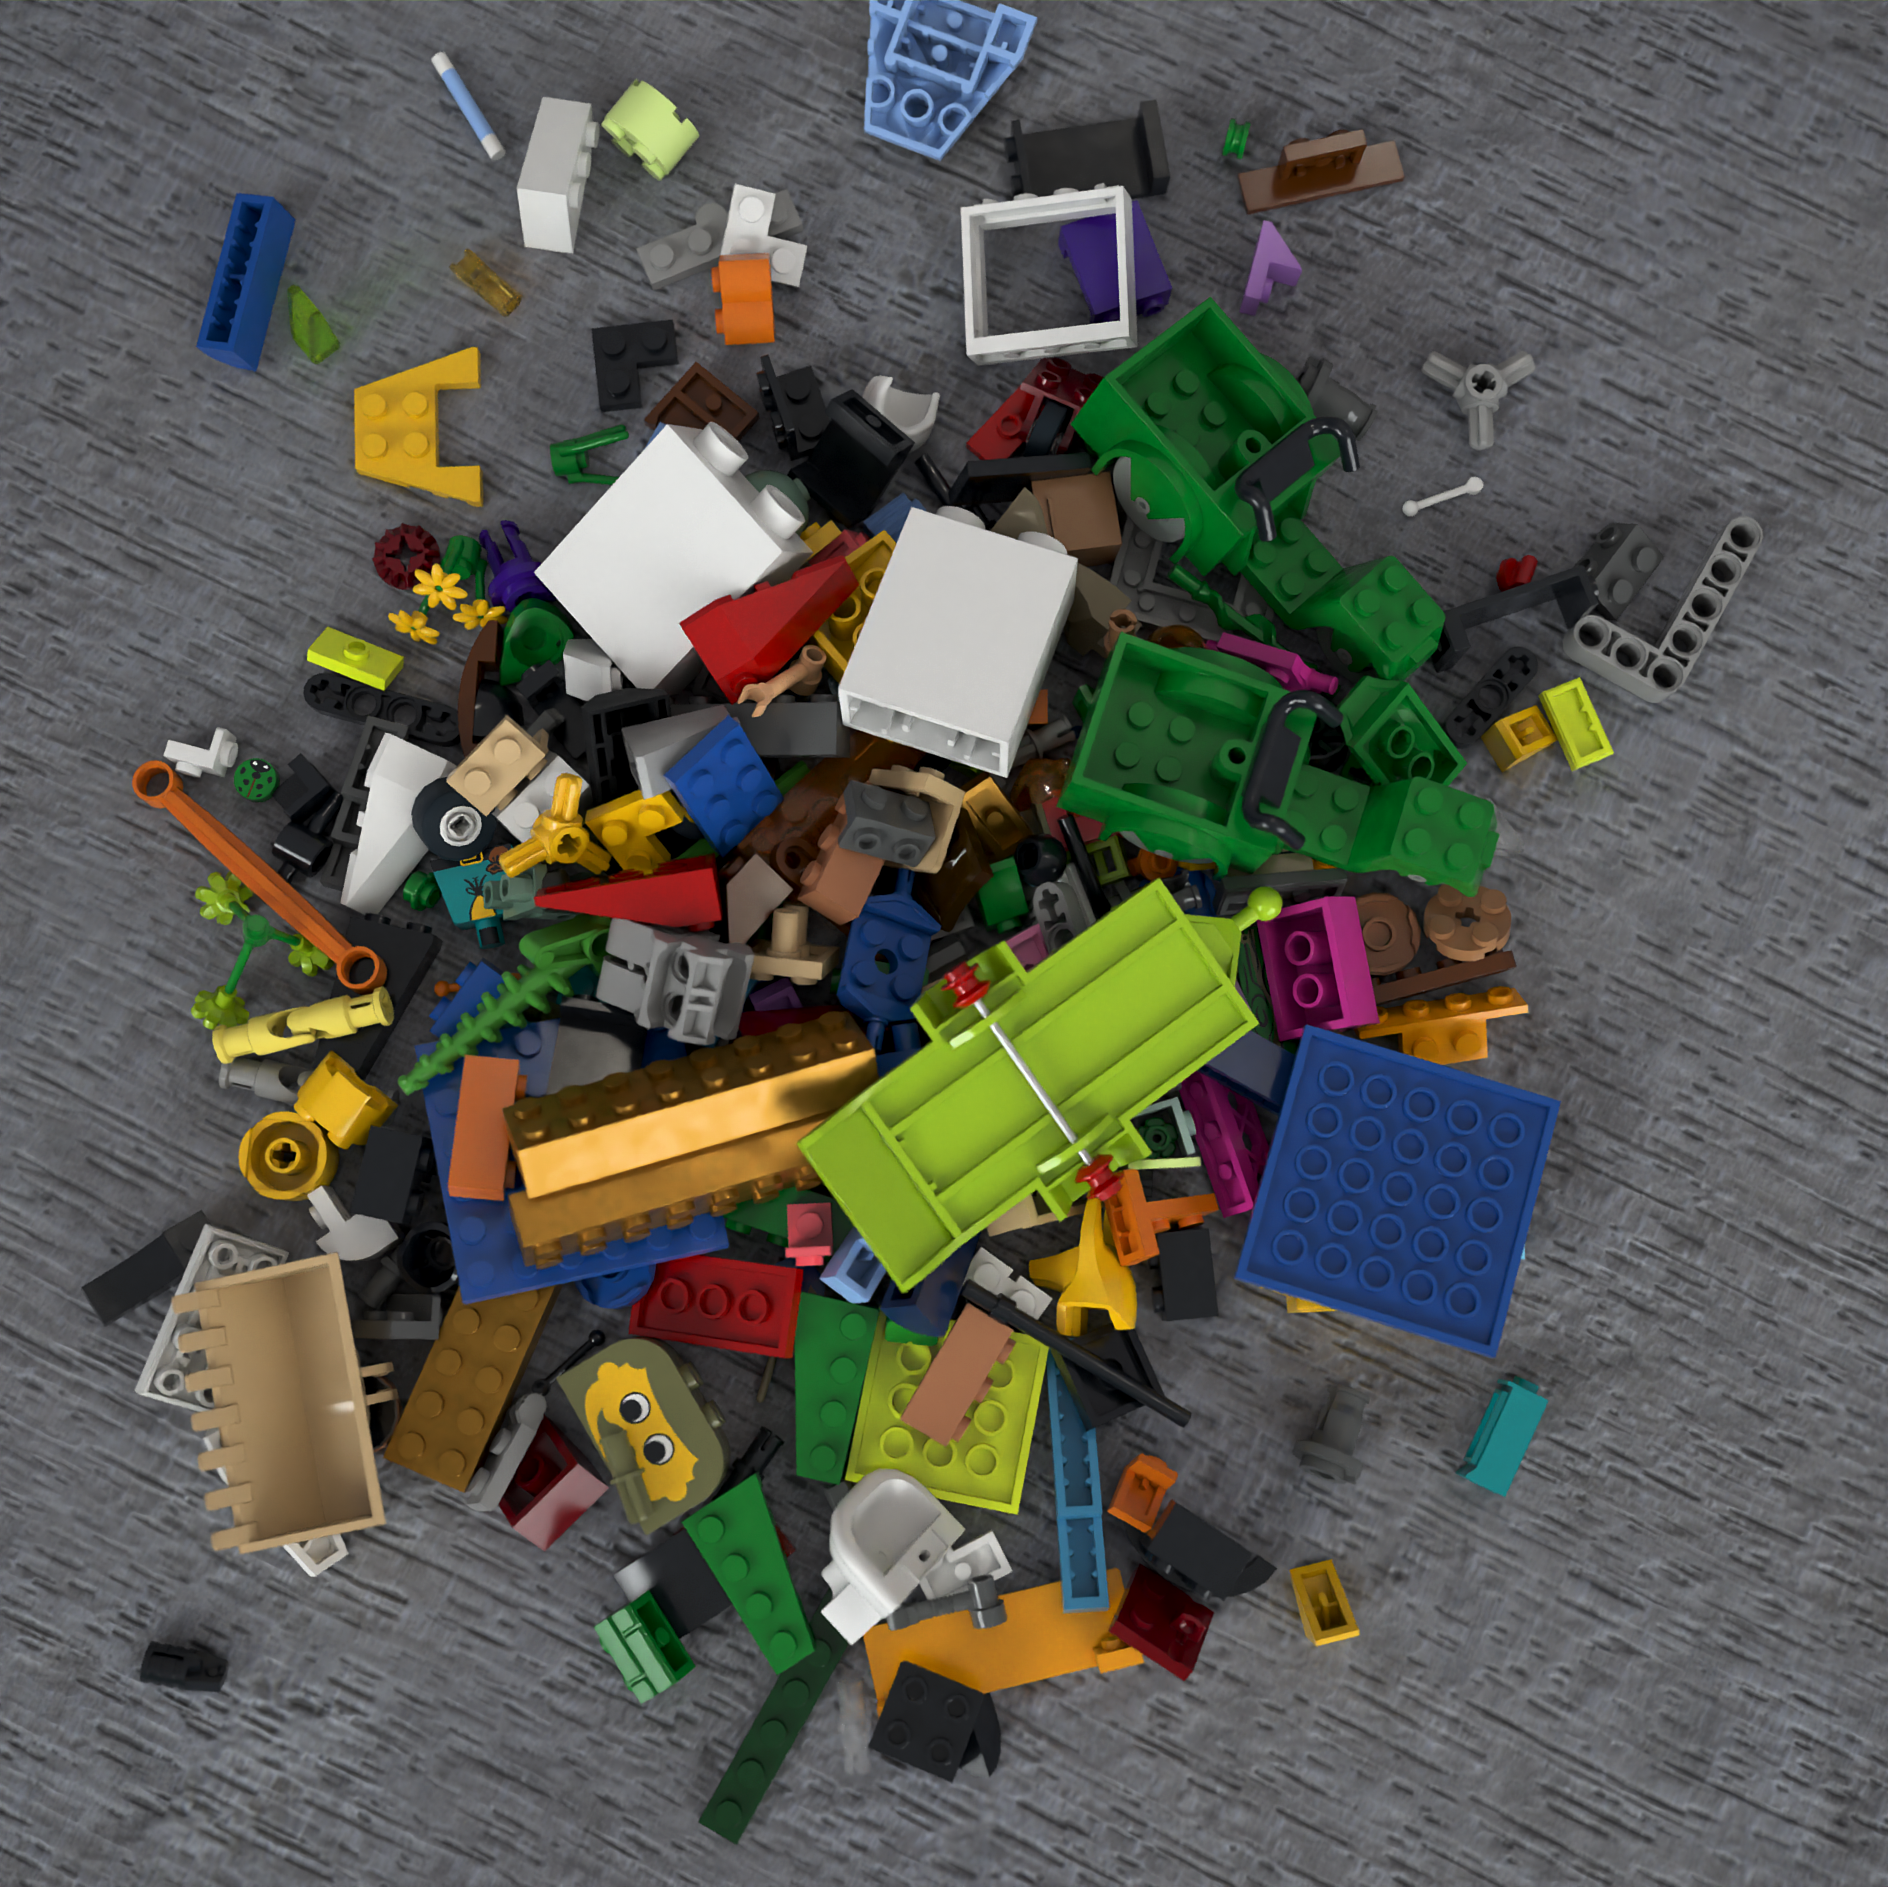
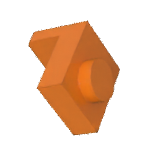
M1139 1454L1124 1467L1107 1512L1146 1533L1152 1528L1166 1490L1175 1484L1178 1473L1168 1468L1167 1464L1158 1457Z

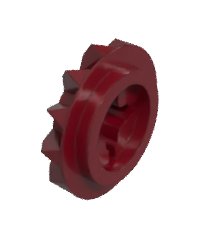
M402 523L399 527L392 530L386 529L385 535L375 542V552L372 560L378 575L385 583L397 589L412 590L415 585L421 584L415 576V570L420 569L431 575L432 566L435 563L440 565L441 554L438 543L433 535L424 530L420 525L410 526ZM404 542L407 543L412 552L419 553L410 558L408 571L400 559L393 558L395 555L402 553Z

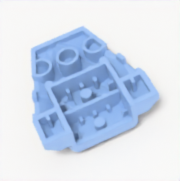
M870 0L869 14L871 19L867 51L869 63L868 77L866 78L864 132L941 161L1012 71L1023 60L1037 23V17L1000 3L996 12L993 13L961 0Z

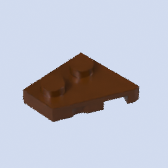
M695 362L644 418V422L652 430H655L660 422L666 425L671 424L702 430L709 422H714L724 428L739 442L760 418L759 412L698 362Z

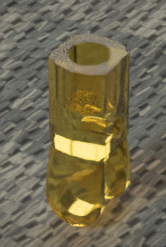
M466 248L463 251L465 256L457 264L451 263L449 269L460 281L475 291L502 316L508 317L519 306L521 295L498 276L472 250ZM478 268L481 273L473 280L470 275Z

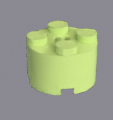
M637 79L628 87L601 123L602 127L614 137L611 140L612 143L628 157H631L635 152L644 161L642 166L659 181L671 172L699 137L697 129L688 118L682 124L679 122L680 117L675 112L677 107L648 83L644 81L639 83Z

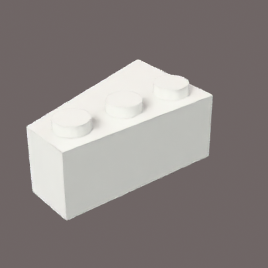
M542 97L517 184L525 247L573 254L586 178L589 177L591 169L592 147H597L599 140V123L593 122L590 103Z

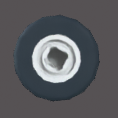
M447 777L438 778L426 785L415 798L411 811L413 828L427 848L440 858L452 861L470 859L485 850L494 837L497 818L492 813L495 811V808L485 816L446 782Z

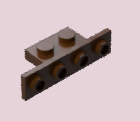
M1341 129L1330 133L1327 137L1310 140L1309 138L1296 139L1287 146H1283L1278 165L1239 173L1237 176L1247 215L1401 182L1405 178L1395 140L1367 146L1363 129L1349 132L1347 129Z

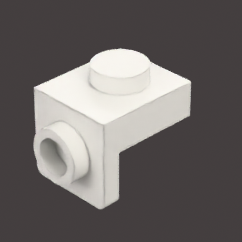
M217 727L210 750L168 740L163 756L176 764L175 770L182 774L200 778L202 772L225 777L227 768L232 767L236 761L238 744L236 743V737L227 729Z

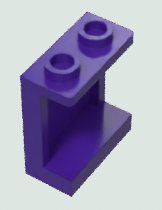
M1135 200L1132 202L1136 316L1142 314L1144 317H1149L1161 312L1169 303L1172 286L1139 203ZM1116 213L1086 217L1060 226L1058 245L1063 258L1069 257L1091 313L1090 324L1120 321Z

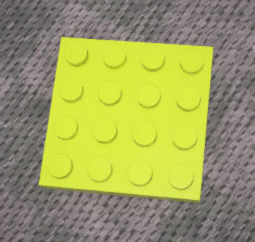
M880 1310L868 1360L845 1480L858 1483L865 1475L879 1468L897 1469L913 1476L937 1499L1018 1515L1049 1347L1027 1334L1012 1332L1009 1338L1016 1341L1003 1365L995 1361L987 1377L994 1381L981 1404L973 1400L965 1416L971 1418V1421L959 1442L951 1439L947 1447L903 1422L900 1420V1417L956 1320L950 1319L948 1331H946L944 1337H938L937 1345L934 1346L916 1345L912 1342L907 1344L888 1342L884 1339L886 1315Z

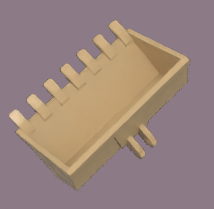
M339 1253L321 1255L194 1283L195 1292L173 1296L171 1299L173 1312L180 1314L199 1310L202 1331L180 1335L178 1337L179 1350L182 1353L205 1349L209 1369L186 1374L184 1377L186 1390L194 1392L212 1388L215 1409L192 1414V1428L197 1432L218 1427L222 1448L199 1453V1469L207 1471L225 1466L228 1488L207 1492L204 1495L205 1506L208 1511L232 1506L235 1524L233 1528L211 1534L212 1548L218 1551L238 1546L239 1554L386 1524L369 1428L370 1413L368 1405L398 1399V1390L387 1388L378 1390L374 1394L366 1395L363 1378L388 1375L389 1372L394 1371L393 1362L361 1367L360 1356L356 1350Z

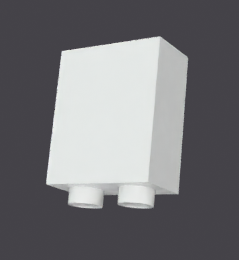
M709 422L703 430L667 424L534 572L636 688L662 689L669 693V695L680 694L700 673L704 662L679 622L718 598L731 595L733 600L755 593L754 586L766 581L769 582L771 587L786 582L814 553L795 533L805 522L804 515L784 493L772 485H766L760 493L738 470L748 459L745 449L729 432L714 422Z
M943 506L937 510L936 514L911 507L838 687L843 725L1008 778L1074 601L1078 558L1068 556L1063 544L1043 533L1023 532L1019 535L1018 539L985 530V525L979 517L959 507Z

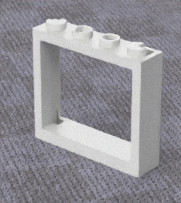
M1104 183L1096 185L1094 190L1080 192L1073 188H1062L1054 191V195L1038 197L1035 194H1019L1013 198V201L998 203V201L993 199H983V204L961 208L966 355L977 366L1138 347L1132 199L1124 186L1106 187ZM1116 213L1120 321L988 336L984 231Z

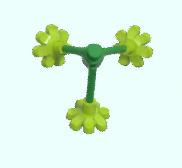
M230 871L227 873L225 880L219 872L211 873L207 877L211 887L200 886L196 889L195 897L207 903L200 908L201 916L208 920L216 917V921L219 924L228 925L232 922L233 915L235 914L243 921L244 938L242 949L227 984L218 986L214 993L202 990L195 997L196 1003L191 1008V1014L196 1019L205 1017L202 1022L204 1027L214 1030L218 1024L229 1028L237 1026V1023L241 1025L248 1023L249 1011L244 1009V1000L236 997V986L253 948L265 945L269 939H276L290 944L294 951L288 956L289 963L294 967L301 966L302 972L309 977L317 975L318 966L326 971L334 965L330 958L301 934L291 935L270 926L265 917L257 914L250 915V909L244 901L251 898L253 892L244 884L240 885L241 881Z

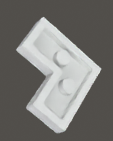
M735 184L720 255L769 253L772 282L798 288L807 245L767 236L776 194Z
M991 1529L955 1549L951 1547L919 1584L927 1600L931 1601L932 1599H940V1597L944 1598V1596L948 1597L949 1595L952 1596L956 1593L969 1591L967 1581L971 1578L990 1574L993 1575L995 1581L1012 1572V1568Z

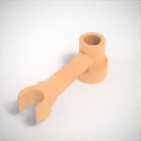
M815 645L805 646L798 659L792 661L787 670L766 683L746 685L738 699V704L747 699L756 701L758 704L753 711L752 717H758L764 713L767 705L773 698L788 689L802 696L813 694L822 679L821 669L826 661L825 652Z

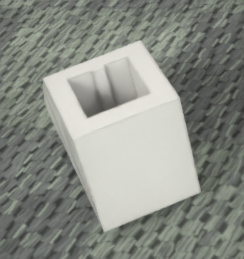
M568 639L563 652L566 694L588 702L595 695L623 689L624 678L627 677L593 639Z

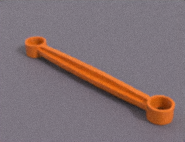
M157 760L148 761L135 771L132 787L136 795L154 808H166L257 897L336 963L337 976L346 987L361 995L371 994L375 988L382 987L387 977V967L383 959L367 947H354L278 872L224 824L183 791L182 778L166 763ZM159 773H168L169 784L167 788L157 796H148L146 790L151 778ZM363 957L372 958L375 969L371 978L362 984H351L349 971L354 962Z

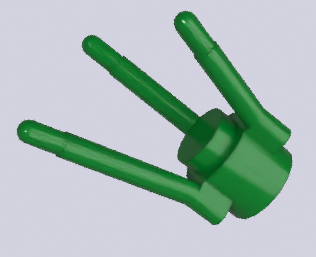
M621 424L579 438L551 443L550 456L555 475L557 477L567 475L569 484L587 482L613 485L619 477L582 473V469L589 468L587 450L628 439L629 433L626 431V426Z

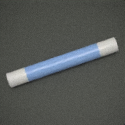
M437 53L433 56L432 63L492 161L500 160L505 156L506 151L446 53Z

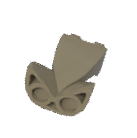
M1025 487L990 530L991 532L1018 539L1021 533L1029 531L1048 535L1040 503ZM1079 563L1077 564L1075 597L1063 628L1067 643L1083 657L1092 648L1106 659L1104 637L1109 631L1110 615L1115 610L1126 609L1132 600L1115 585ZM1138 620L1137 624H1135V634L1142 626V624Z

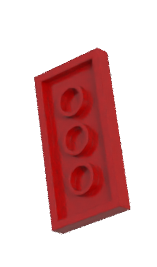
M694 1255L657 1263L655 1278L647 1294L636 1304L632 1305L628 1334L779 1358H792L804 1269L706 1255Z

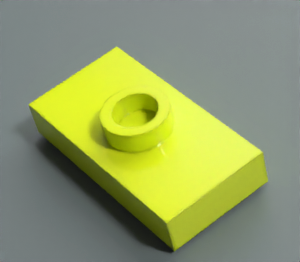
M327 627L307 651V661L382 691L386 690L403 669L404 656Z
M1580 677L1538 695L1572 771L1614 754Z

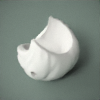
M876 376L866 386L862 398L915 442L909 453L917 450L927 441L932 432L940 394L937 392L928 395L903 392L890 386L893 377Z

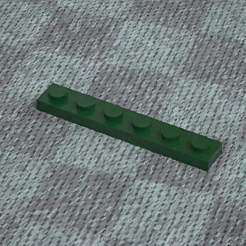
M830 1586L809 1622L817 1648L814 1652L779 1675L698 1823L736 1845L849 1644L843 1635L821 1613L833 1598Z

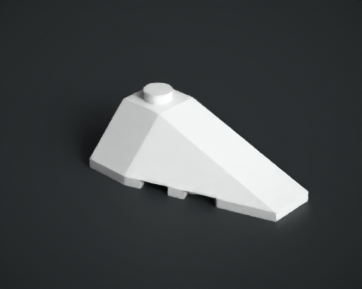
M385 732L367 771L364 786L369 787L370 791L366 810L359 811L356 825L361 826L362 830L358 849H355L350 854L341 904L363 915L366 913L378 914L429 850L413 828L411 811L415 798L429 783L438 778L447 777L457 767L455 764Z

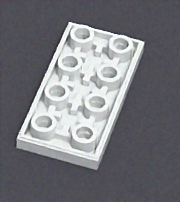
M205 1224L175 1296L195 1292L194 1283L285 1264L289 1252ZM171 1303L134 1390L136 1393L199 1412L215 1409L212 1388L188 1392L185 1386L184 1377L186 1374L209 1370L205 1349L182 1353L179 1350L178 1337L180 1335L202 1331L199 1310L175 1314Z

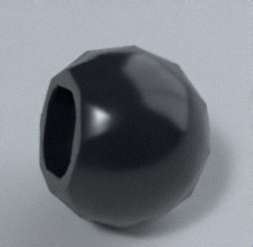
M1045 833L1028 835L1017 845L1013 857L1019 878L1034 887H1039L1042 883L1056 882L1063 876L1067 865V853L1062 842L1052 835Z

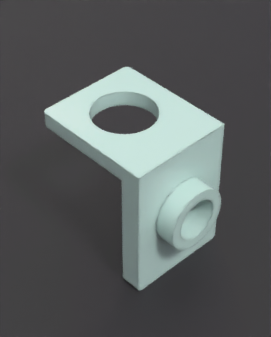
M1178 1097L1149 1105L1132 1118L1135 1119L1167 1109L1171 1122L1177 1131V1141L1182 1156L1186 1157L1196 1153L1191 1136L1196 1135L1195 1124L1190 1111H1182Z

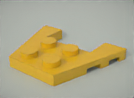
M478 347L467 348L354 389L355 469L359 474L407 488L412 486L430 491L433 495L448 499L451 497L466 501L468 505L483 507V471L480 465L439 467L438 391L481 388V360Z

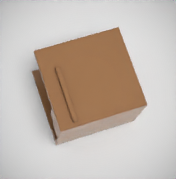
M1102 472L1097 476L1095 474L1031 481L1032 493L1039 501L1043 510L1047 534L1063 544L1068 556L1078 558V563L1086 567L1114 563L1122 546V539L1110 472Z

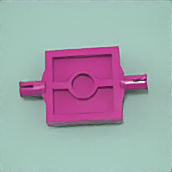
M1225 632L1222 633L1219 642L1208 640L1204 649L1235 656L1260 667L1272 675L1281 684L1283 689L1291 692L1309 690L1318 694L1322 691L1333 695L1338 687L1339 680L1337 677L1316 672L1315 669L1309 668L1304 664L1298 654Z

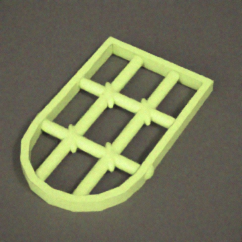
M1144 1158L1119 1168L1157 1169L1201 1166V1158Z

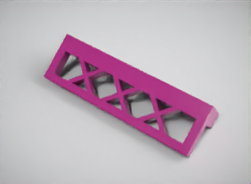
M1195 1071L1181 1082L1182 1088L1179 1092L1186 1111L1189 1110L1196 1128L1195 1138L1223 1218L1253 1209L1259 1188L1256 1179L1257 1174L1262 1175L1269 1146L1254 1103L1210 1077ZM1229 1091L1235 1096L1238 1104L1237 1111L1230 1105L1228 1100ZM1243 1132L1250 1138L1252 1144L1251 1152L1245 1148L1242 1139Z

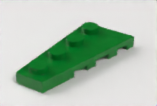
M757 1471L684 1519L682 1524L776 1675H779L814 1652L817 1647L799 1593L796 1592L789 1571L790 1565L786 1553L782 1549L775 1528L776 1523L771 1508L768 1507L762 1489L763 1484Z

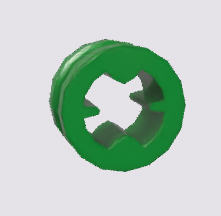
M1230 119L1222 152L1223 156L1235 153L1237 159L1242 160L1251 122L1246 121L1243 125H1239L1236 123V119Z

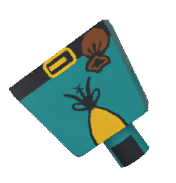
M510 843L485 848V850L470 859L452 861L441 858L430 861L432 871L454 925L460 930L476 928L480 949H491L505 944L501 922L508 920H503V910L484 908L483 886L488 881H500L501 876L506 874L499 863V857L501 854L514 848Z

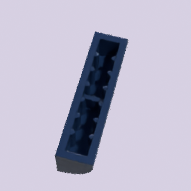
M1250 1030L1196 1071L1279 1116L1295 1055Z
M982 1230L962 1244L930 1274L908 1291L902 1293L891 1278L880 1310L893 1322L909 1331L926 1336L944 1337Z

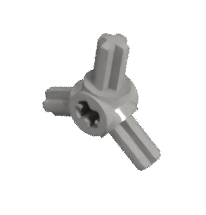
M1525 351L1517 353L1497 366L1492 363L1479 365L1470 363L1468 368L1437 352H1431L1421 371L1424 375L1454 390L1452 397L1457 400L1461 412L1468 415L1469 446L1476 450L1491 448L1494 444L1493 413L1499 409V399L1507 395V387L1533 373L1535 365L1532 356ZM1479 386L1484 391L1479 393L1475 390V387Z

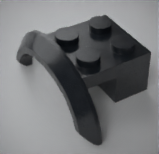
M1173 1499L1170 1500L1153 1529L1148 1530L1146 1533L1123 1521L1130 1542L1147 1564L1166 1580L1190 1592L1197 1593L1207 1601L1211 1597H1218L1224 1601L1226 1597H1234L1250 1592L1265 1583L1277 1569L1258 1555L1249 1562L1253 1553Z

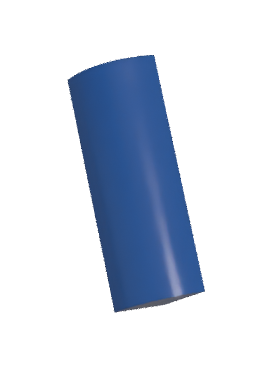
M236 193L196 345L200 351L215 360L236 368L257 371L296 221L274 197Z

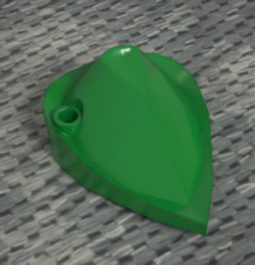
M532 597L521 601L512 610L503 635L499 663L500 685L504 686L522 681V674L537 663L543 665L550 660L555 666L563 659V652L568 639H574L573 626L556 606L542 599ZM558 640H561L560 645H557Z

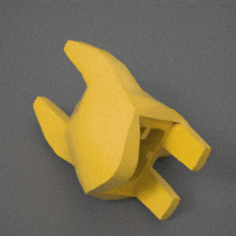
M1098 1198L1088 1199L1081 1226L1080 1244L1057 1255L1030 1260L1028 1264L1029 1276L1033 1279L1035 1286L1050 1288L1062 1293L1057 1303L1056 1325L1057 1332L1064 1336H1072L1073 1333L1074 1337H1079L1087 1333L1089 1309L1108 1310L1116 1330L1134 1329L1137 1319L1135 1282L1129 1266H1120L1106 1208L1102 1229L1101 1201Z

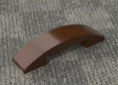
M489 620L481 630L468 655L462 674L458 697V727L465 758L479 744L473 736L475 705L479 684L482 679H485V671L499 672L504 630L498 620Z

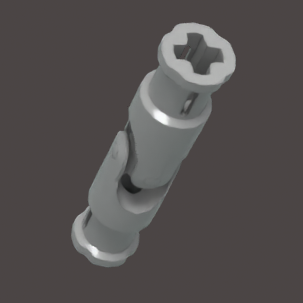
M239 1056L235 1057L232 1063H222L219 1086L224 1089H229L232 1086L254 1091L258 1097L295 1104L298 1100L297 1092L314 1070L270 1059L259 1062ZM298 1082L297 1092L291 1091L286 1087L291 1083ZM399 1089L381 1090L396 1104L399 1103ZM397 1108L384 1122V1126L392 1124Z

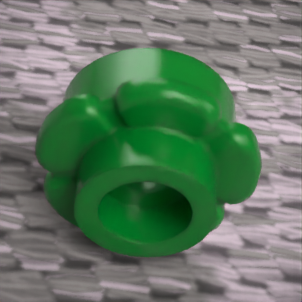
M417 871L406 882L403 890V899L410 903L412 909L423 911L426 908L434 907L439 901L442 893L434 873L426 874L423 871Z
M1153 1117L1146 1120L1145 1125L1137 1129L1152 1151V1154L1146 1158H1167L1174 1153L1176 1149L1175 1141L1178 1139V1135L1173 1124L1165 1123L1162 1118ZM1154 1135H1159L1161 1137V1141L1159 1143H1155L1153 1141Z

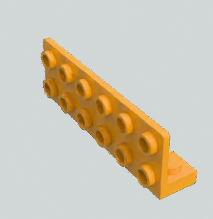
M1117 1567L1106 1569L1109 1609L1107 1611L1063 1614L1060 1580L998 1595V1599L1004 1601L1008 1619L1004 1623L990 1628H974L969 1610L955 1611L946 1615L942 1614V1616L938 1615V1617L934 1616L899 1630L889 1631L887 1622L874 1625L863 1635L877 1697L878 1717L881 1715L898 1668L903 1660H907L983 1693L1096 1666L1100 1673H1105L1144 1663L1142 1653L1108 1632L1125 1591L1120 1570Z

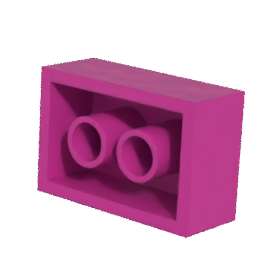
M1327 896L1282 908L1279 915L1270 921L1257 920L1279 1042L1300 1040L1303 1027L1306 1024L1339 1033L1380 1023L1355 897Z

